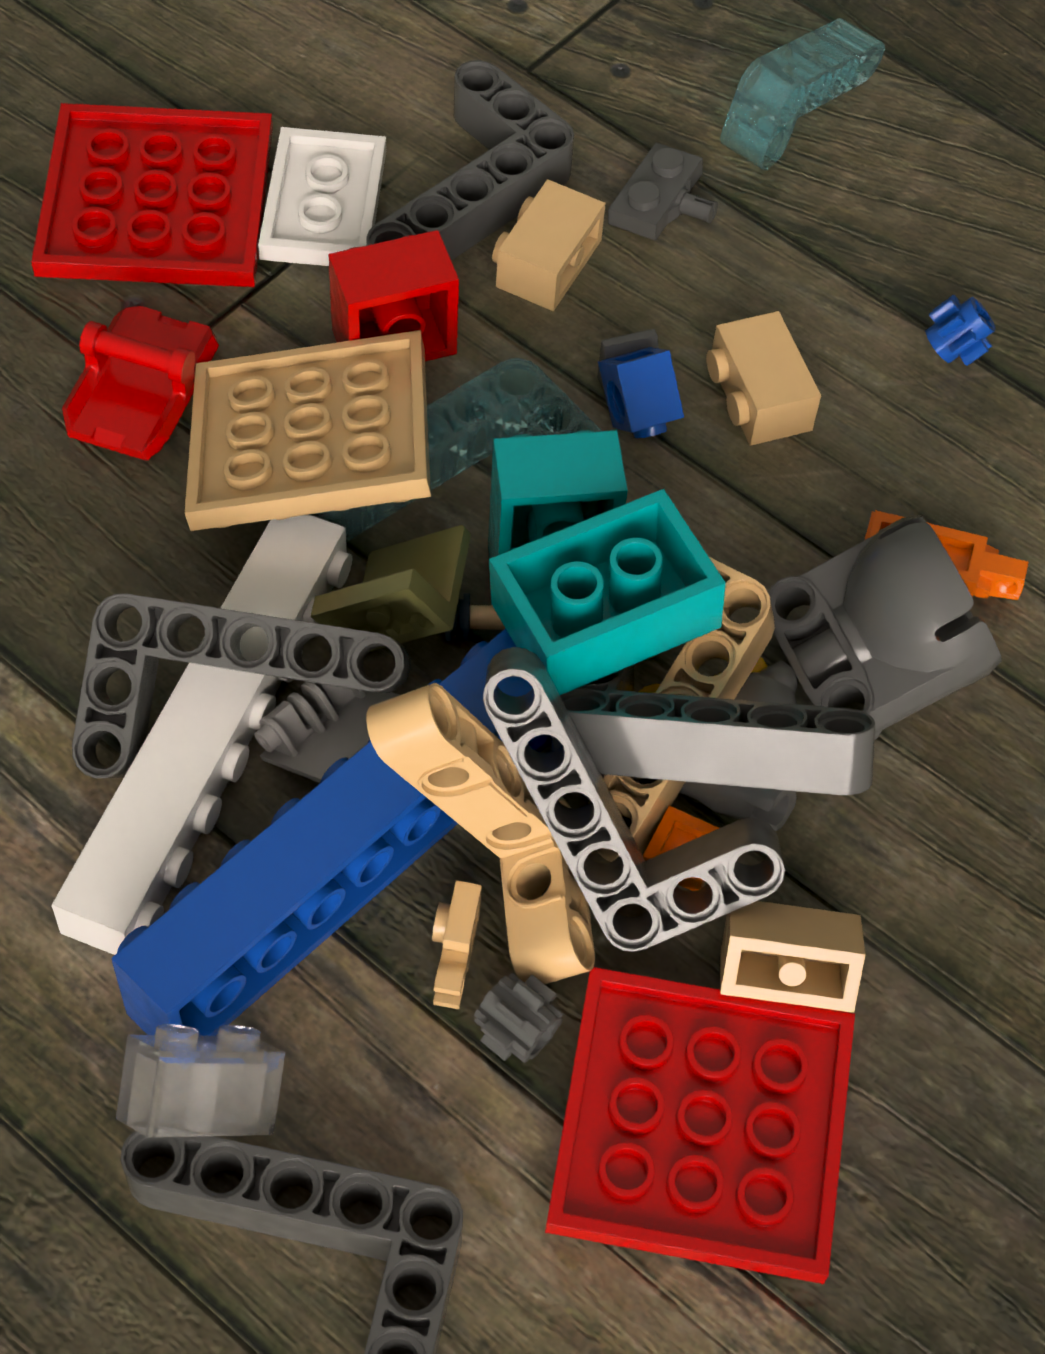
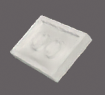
M281 127L258 243L259 260L329 266L328 254L353 247L366 246L368 231L375 225L386 157V136Z

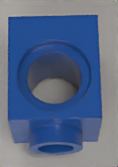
M648 347L598 361L613 428L631 432L634 438H646L666 432L667 422L684 418L670 350Z

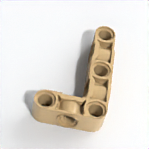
M437 683L369 706L366 713L367 730L371 743L383 762L500 858L508 946L511 962L517 977L526 982L531 975H534L542 983L548 984L591 971L595 964V951L589 904L503 742ZM562 796L558 799L562 805L571 808Z

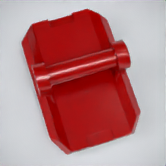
M144 306L124 308L114 316L108 328L101 323L87 322L82 331L79 344L80 352L84 354L85 368L62 407L68 437L145 461L160 452L170 438L194 393L196 363L211 361L219 347L217 338L210 326L191 320L189 323L165 317L162 316L161 311Z

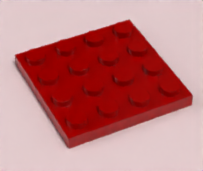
M61 103L31 261L34 277L255 287L259 255L258 243L262 228L273 133L272 113Z
M594 967L589 973L545 1233L824 1284L829 1276L855 1013L720 994V989Z

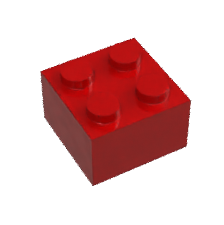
M438 230L417 235H407L399 239L362 247H353L328 254L331 322L336 342L421 330L425 349V362L457 354L459 278Z

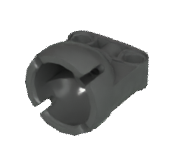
M922 515L901 518L879 530L876 535L799 577L789 576L780 579L768 591L774 616L775 636L813 706L844 708L854 702L864 703L862 712L869 714L875 721V740L879 737L882 730L951 693L988 676L1002 662L1000 651L987 624L982 618L973 616L970 611L974 604L972 595L941 541ZM802 605L810 606L808 612L802 618L786 620L794 608Z

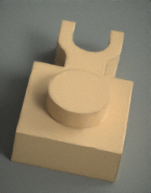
M456 880L451 904L442 902L438 904L432 941L443 943V949L434 983L435 995L433 1005L460 1009L466 973L469 969L480 917L482 885Z

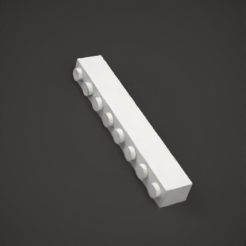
M309 514L282 520H270L221 608L317 623L310 617L315 596L329 593L333 587L341 588L351 569L352 555L347 553L346 527ZM261 627L248 629L240 640L242 656L249 662L260 659L266 653L268 637ZM188 664L52 903L61 934L116 955L119 945L129 933L140 926L149 927L164 915L162 904L171 887L179 888L188 876L193 862V852L191 850L200 833H210L219 817L222 805L220 796L228 781H238L246 767L249 757L248 744L255 731L261 728L259 721L275 709V694L282 681L289 683L292 679Z

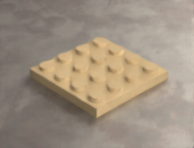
M421 330L196 363L184 512L190 531L226 528L238 524L273 519L282 520L294 516L328 511H345L356 507L391 502L400 503L412 499L431 497L425 349Z

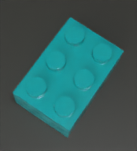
M581 430L569 434L539 436L520 434L509 438L493 439L488 532L489 559L626 504L628 489L617 430L599 432Z
M664 489L489 559L491 604L516 647L526 648L535 653L543 662L559 695L722 627L726 582Z

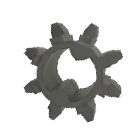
M512 972L508 977L505 975L486 994L474 1014L476 1017L474 1022L485 1033L480 1041L504 1061L512 1053L524 1063L529 1059H534L550 1042L563 1021L561 1017L564 1014L552 1003L557 994L534 975H531L526 982L522 981Z

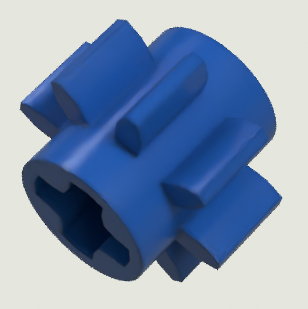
M952 295L929 313V316L935 323L925 330L926 336L934 350L945 362L951 363L960 356L964 364L968 366L992 347V344L986 337L996 331V327L986 309L976 298L970 297L961 304L956 295Z

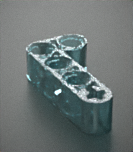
M839 18L757 58L746 69L738 84L721 133V144L762 170H769L784 153L797 118L867 81L875 72L883 57L885 44L843 18Z

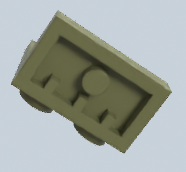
M459 525L372 551L368 556L363 583L315 596L310 617L318 624L380 633L400 643L453 630L471 533L463 525ZM378 646L376 648L371 649L370 651L382 649L386 646Z

